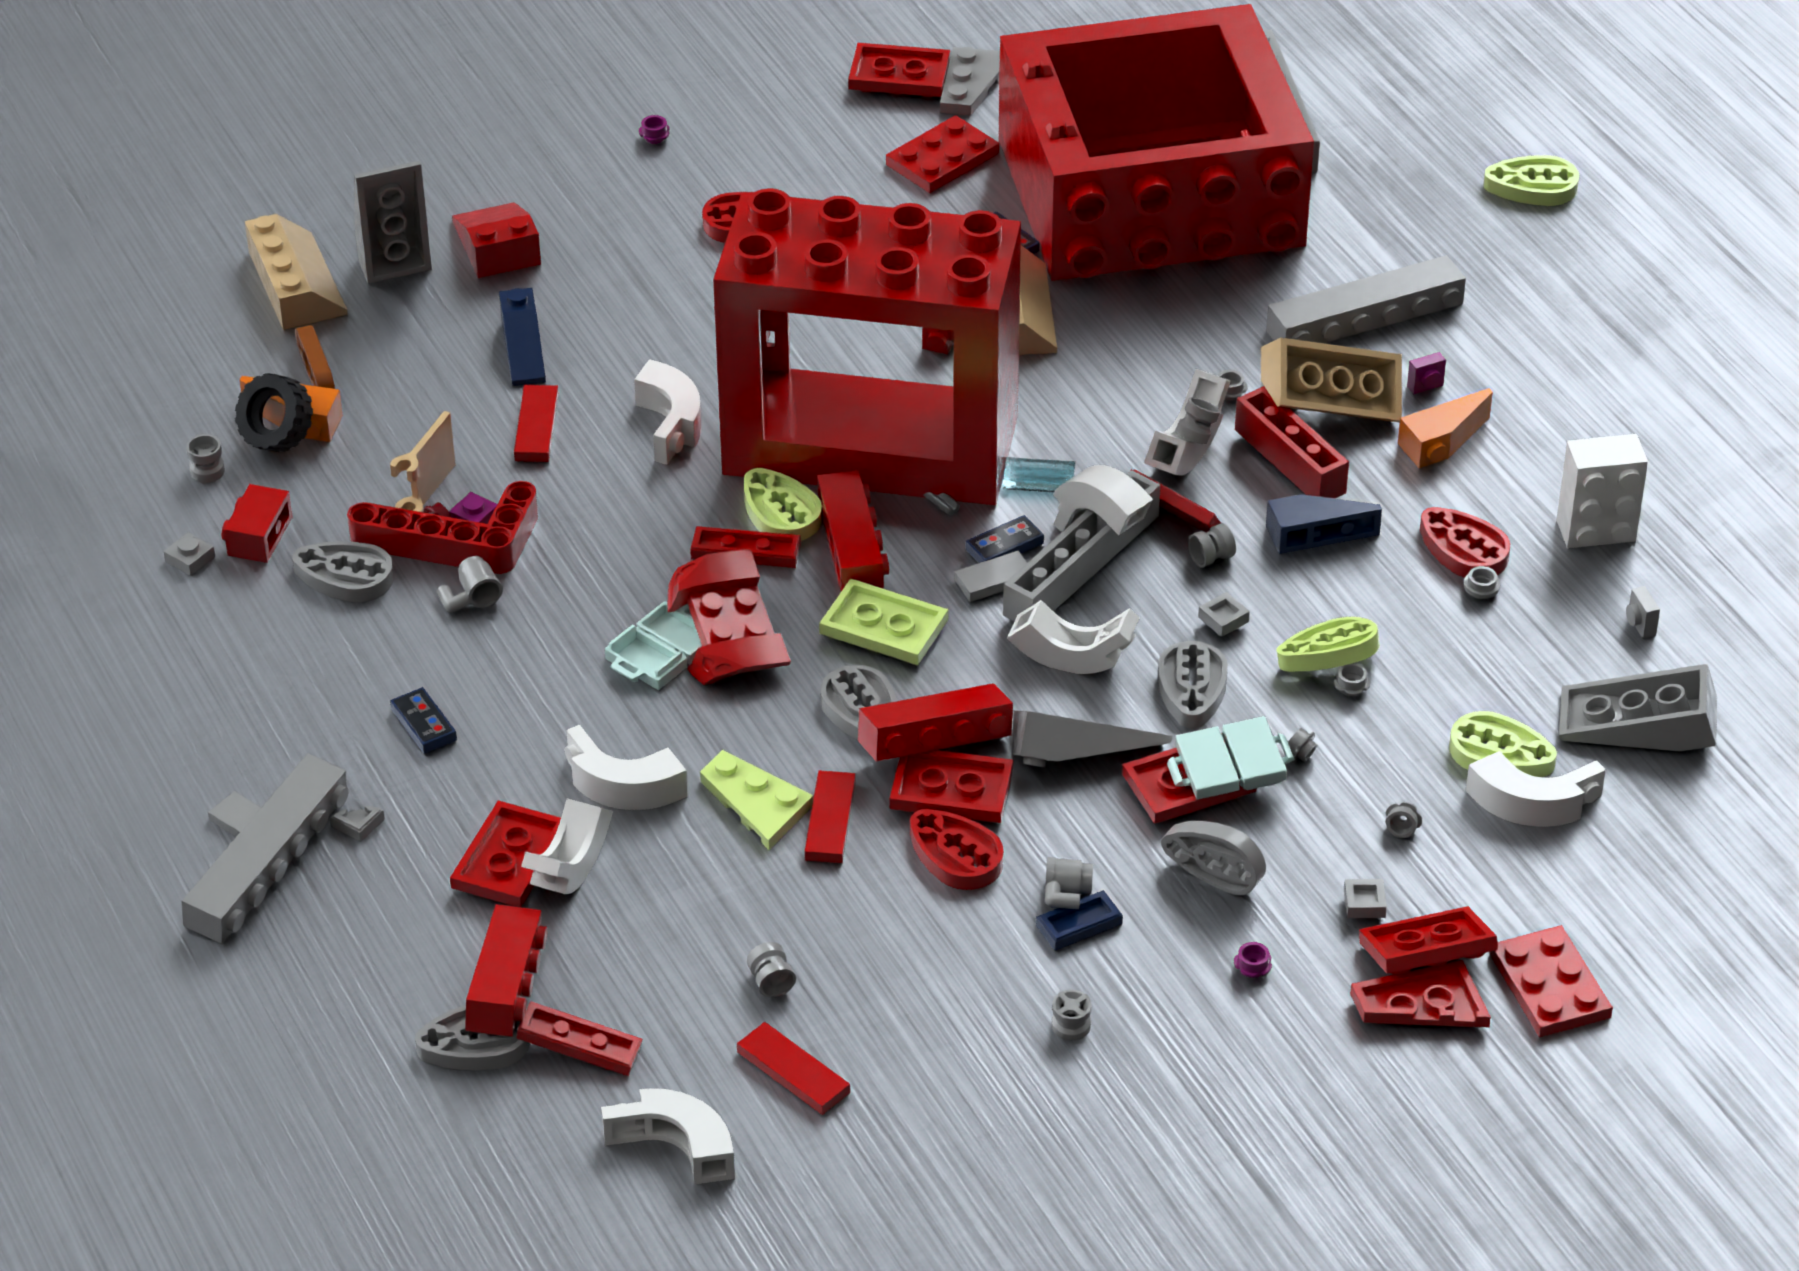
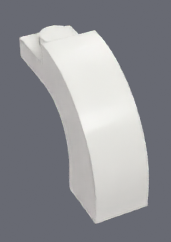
M649 359L634 379L636 406L650 409L666 416L654 433L653 441L655 461L667 465L675 453H679L682 450L683 445L695 448L701 435L700 396L693 381L683 372L670 365Z
M1195 369L1184 404L1177 419L1168 430L1164 432L1155 430L1144 464L1175 475H1185L1194 469L1210 447L1224 414L1220 413L1217 421L1211 424V435L1207 444L1192 442L1180 436L1175 429L1179 420L1185 417V406L1191 397L1207 401L1221 411L1231 381Z
M1094 465L1086 468L1055 490L1053 496L1060 503L1057 507L1059 512L1053 524L1062 533L1089 509L1098 514L1120 535L1144 519L1153 499L1137 482L1125 473L1109 466Z
M1040 600L1017 615L1007 639L1025 655L1047 667L1075 674L1097 673L1116 666L1122 650L1127 648L1136 636L1134 630L1140 617L1129 608L1103 625L1082 627L1065 621Z
M580 725L567 730L568 746L565 747L564 751L569 764L572 766L573 785L591 800L617 809L646 810L666 806L688 797L687 770L669 748L639 759H618L603 753Z
M1498 751L1469 764L1466 792L1481 807L1504 820L1536 827L1559 826L1580 820L1583 804L1592 803L1602 796L1606 769L1596 760L1563 776L1541 778L1520 771Z
M567 798L559 827L547 850L542 854L525 852L521 867L533 870L530 884L562 894H570L577 890L585 881L599 856L613 811Z
M650 1088L639 1089L640 1102L601 1107L605 1146L643 1140L666 1141L679 1147L688 1156L692 1167L694 1184L735 1179L734 1151L728 1128L716 1111L703 1101L674 1090Z

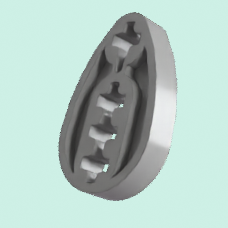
M342 541L323 542L302 546L295 550L292 555L295 575L316 591L336 599L348 602L370 601L386 593L393 583L394 575L390 555L384 549L372 544Z
M1184 641L1171 645L1159 657L1158 687L1162 701L1169 713L1184 727L1198 728L1203 726L1216 713L1222 703L1226 691L1228 663L1226 657L1219 649L1204 642ZM1189 658H1196V685H1189ZM1191 702L1195 704L1196 711H1189V704Z
M847 665L833 670L823 679L820 688L821 708L824 714L840 730L857 741L859 708L897 701L895 692L885 675L872 667L864 665ZM849 686H853L852 694H849ZM862 697V705H858L857 698Z
M1186 821L1173 825L1161 840L1164 852L1179 866L1196 878L1230 894L1244 895L1251 892L1266 873L1265 858L1256 843L1240 830L1227 825L1208 821Z
M466 1005L436 1017L419 1029L415 1036L417 1055L420 1060L442 1068L481 1071L504 1068L524 1057L531 1043L516 1039L520 1021L516 1023V1033H513V1037L502 1035L490 1036V1034L465 1031ZM476 1035L478 1039L470 1040L469 1036ZM430 1042H437L438 1045L431 1046Z

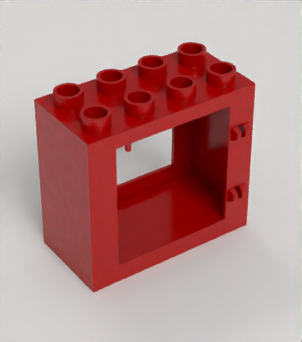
M1251 4L1000 36L999 143L1034 237L1040 242V253L1046 264L1051 281L1078 277L1089 278L1100 274L1137 269H1154L1166 265L1203 260H1219L1225 257L1268 251L1279 252L1290 248L1306 246L1314 140Z
M773 188L761 189L754 193L742 192L713 278L722 475L744 477L752 469L764 468L787 475L802 484L817 485V475L859 470L862 484L868 483L871 492L926 498L924 494L927 492L935 495L946 493L959 502L996 506L1018 418L1021 221L1000 219L996 214L984 210L971 211L965 215L931 212L926 207L916 203H904L892 208L859 204L855 199L847 196H832L824 200L789 197L784 191ZM789 313L953 330V386L791 369ZM770 331L775 332V343L768 342Z

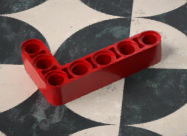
M516 481L509 484L505 488L488 524L368 502L357 503L351 506L347 512L350 541L378 546L389 555L459 567L461 562L468 557L479 556L491 566L494 574H504L515 567L538 520L536 488L527 481Z

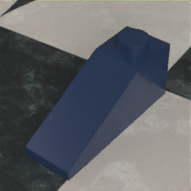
M515 288L499 291L501 321L512 386L545 383L546 376L533 289Z
M1303 494L1267 501L1266 528L1278 553H1289L1379 536L1382 508L1380 504Z

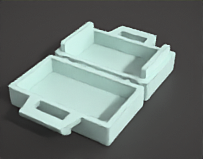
M664 601L636 623L637 627L631 625L613 639L605 648V659L612 663L610 668L633 682H638V679L657 690H660L687 668V664L690 665L697 649L702 647L692 616L687 614H691L688 604L674 612H668L667 602Z
M1262 716L1223 725L1222 734L1219 727L1216 726L1176 735V748L1179 757L1174 758L1173 756L1170 758L1167 766L1175 786H1191L1195 798L1202 799L1238 791L1239 782L1240 786L1246 790L1281 783L1287 779L1285 764L1295 759L1285 735L1278 733V736H1273L1266 717ZM1280 742L1285 757H1281L1276 743ZM1183 764L1188 778L1182 779L1177 765Z

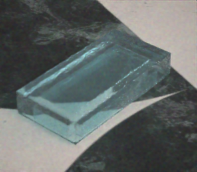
M1006 457L1003 489L1054 493L1060 485L1075 476V462Z

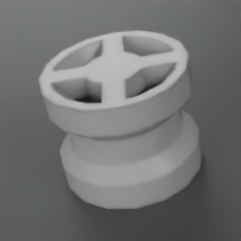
M1065 990L1058 993L1052 1002V1030L1057 1036L1066 1040H1078L1085 1037L1091 1028L1090 1014L1092 1004L1090 998L1085 993L1077 990Z

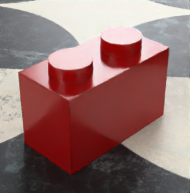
M249 484L243 496L237 499L231 518L225 520L222 527L221 536L222 540L226 542L228 556L268 563L293 518L289 491Z

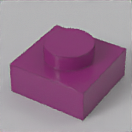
M1437 352L1409 361L1407 387L1413 395L1444 385L1446 367L1444 356Z
M469 492L449 513L452 518L488 524L497 504L473 492Z

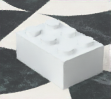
M1637 434L1567 441L1556 520L1567 549L1636 541L1648 460Z

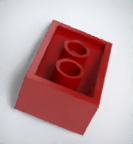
M515 202L452 215L453 224L477 278L541 265L539 233L530 214Z

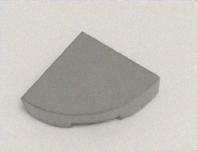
M365 806V809L347 812V809H343L330 817L331 827L360 842L385 819L384 810L373 806Z

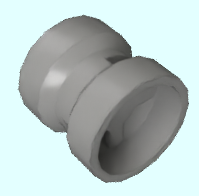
M1191 397L1185 406L1186 415L1183 419L1179 420L1175 431L1192 442L1207 444L1211 435V424L1217 421L1221 411L1207 401Z
M201 434L191 438L186 445L188 459L190 460L189 469L191 477L200 483H210L220 479L225 472L223 458L221 457L222 447L220 440L211 434Z
M1224 523L1212 526L1209 532L1199 531L1188 537L1190 555L1200 568L1213 564L1217 558L1224 560L1236 554L1234 536L1229 527Z
M766 942L756 946L748 954L746 962L751 973L756 977L755 981L761 994L766 997H778L792 989L796 982V976L791 965L787 963L786 954L780 944Z

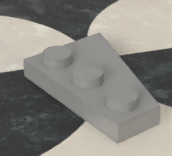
M953 47L940 100V113L972 115L988 96V89L993 83L997 84L999 82L1000 51L973 49L971 47Z

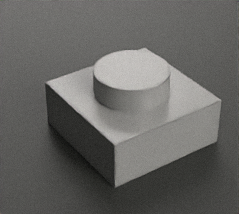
M189 532L163 551L165 562L190 576L215 558L214 546Z
M1645 586L1633 588L1631 590L1630 603L1626 607L1628 622L1631 626L1636 627L1643 639L1656 636L1660 608Z
M1227 592L1199 606L1198 618L1221 637L1248 623L1250 611Z
M1345 879L1344 896L1347 918H1386L1387 905L1383 879Z

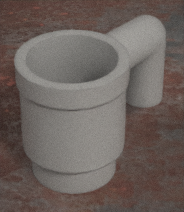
M479 556L468 557L459 565V580L465 591L454 596L448 585H442L437 589V595L445 610L449 613H454L469 604L479 608L491 606L499 600L503 592V587L491 566Z
M1047 857L1046 905L1051 908L1079 909L1080 894H1091L1093 864L1082 863V860Z

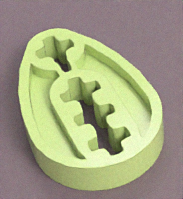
M1547 155L1504 160L1487 167L1484 176V188L1488 192L1515 202L1543 206H1556L1569 202L1576 196L1579 182V172L1572 163L1559 157Z
M755 468L745 474L744 503L747 514L759 532L801 535L802 541L811 537L819 530L822 523L821 501L808 487L787 475L764 468ZM785 505V512L782 513V506Z
M1361 617L1336 618L1314 625L1288 638L1277 647L1279 668L1287 672L1314 671L1365 660L1374 655L1380 647L1378 628L1373 621Z
M1478 711L1462 716L1454 723L1451 729L1449 744L1451 756L1461 767L1467 770L1469 764L1498 751L1517 769L1531 776L1545 777L1550 775L1555 769L1557 756L1555 747L1541 734L1515 719L1494 712Z

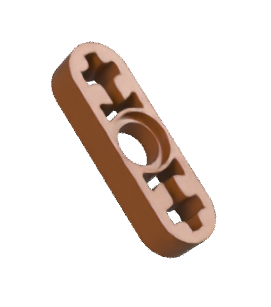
M313 325L295 328L298 349L312 386L335 389L331 370Z

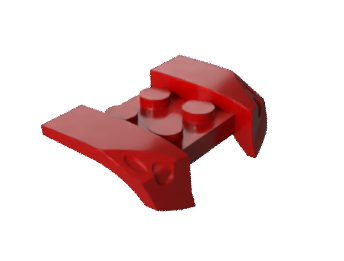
M751 549L701 556L678 567L669 582L667 611L674 612L688 604L702 647L697 649L693 661L687 670L703 685L713 684L736 674L787 666L791 663L781 633H774L758 588L760 574Z

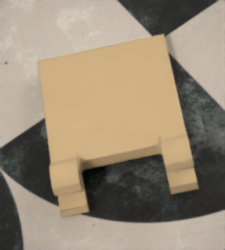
M444 411L410 453L398 456L391 461V476L397 477L401 471L407 470V479L411 482L412 496L399 500L395 505L396 508L423 512V505L455 467L450 412Z

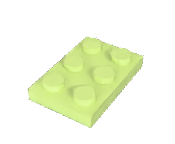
M850 579L820 621L819 632L834 639L919 665L947 623L948 609Z

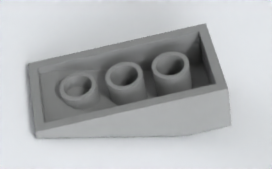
M420 160L355 174V239L358 262L367 283L432 270Z
M1708 664L1562 686L1559 725L1561 741L1671 751L1716 746L1717 693Z

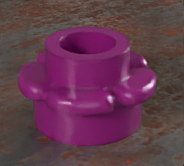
M650 115L642 120L639 135L644 137V140L648 143L658 144L669 136L670 127L667 125L664 117Z
M1248 942L1239 948L1238 955L1234 957V966L1236 969H1240L1242 975L1249 978H1257L1270 972L1272 957L1265 945L1258 942Z

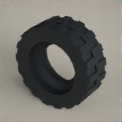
M270 373L256 376L251 382H248L244 386V390L240 392L238 404L235 406V423L238 425V432L244 437V441L247 444L253 445L252 447L272 452H286L290 448L298 446L299 442L306 437L307 430L312 424L311 396H308V390L305 386L300 385V382L296 379ZM279 396L285 402V416L279 428L270 430L263 424V409L270 397Z

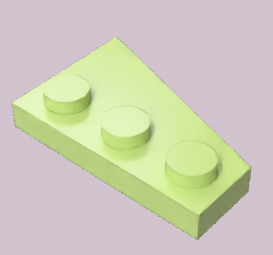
M724 750L700 771L701 783L726 808H732L741 817V823L749 831L753 829L761 837V843L768 850L813 805L812 794Z

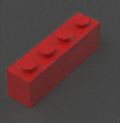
M1265 386L1236 399L1235 431L1306 495L1334 499L1347 493L1349 461L1290 408L1278 407Z
M859 470L817 475L818 498L822 505V520L840 591L844 589L850 579L884 589V575H889V562L887 554H881L880 552L883 551L881 530H874L877 527V518L874 506L868 507V504H871L868 483L862 484Z
M992 683L859 708L858 742L877 762L1012 736L1013 702Z
M495 904L466 998L465 1031L513 1037L517 1021L523 1022L527 999L524 997H531L534 974L531 973H538L541 951L538 949L544 950L547 941V926H541L542 910Z

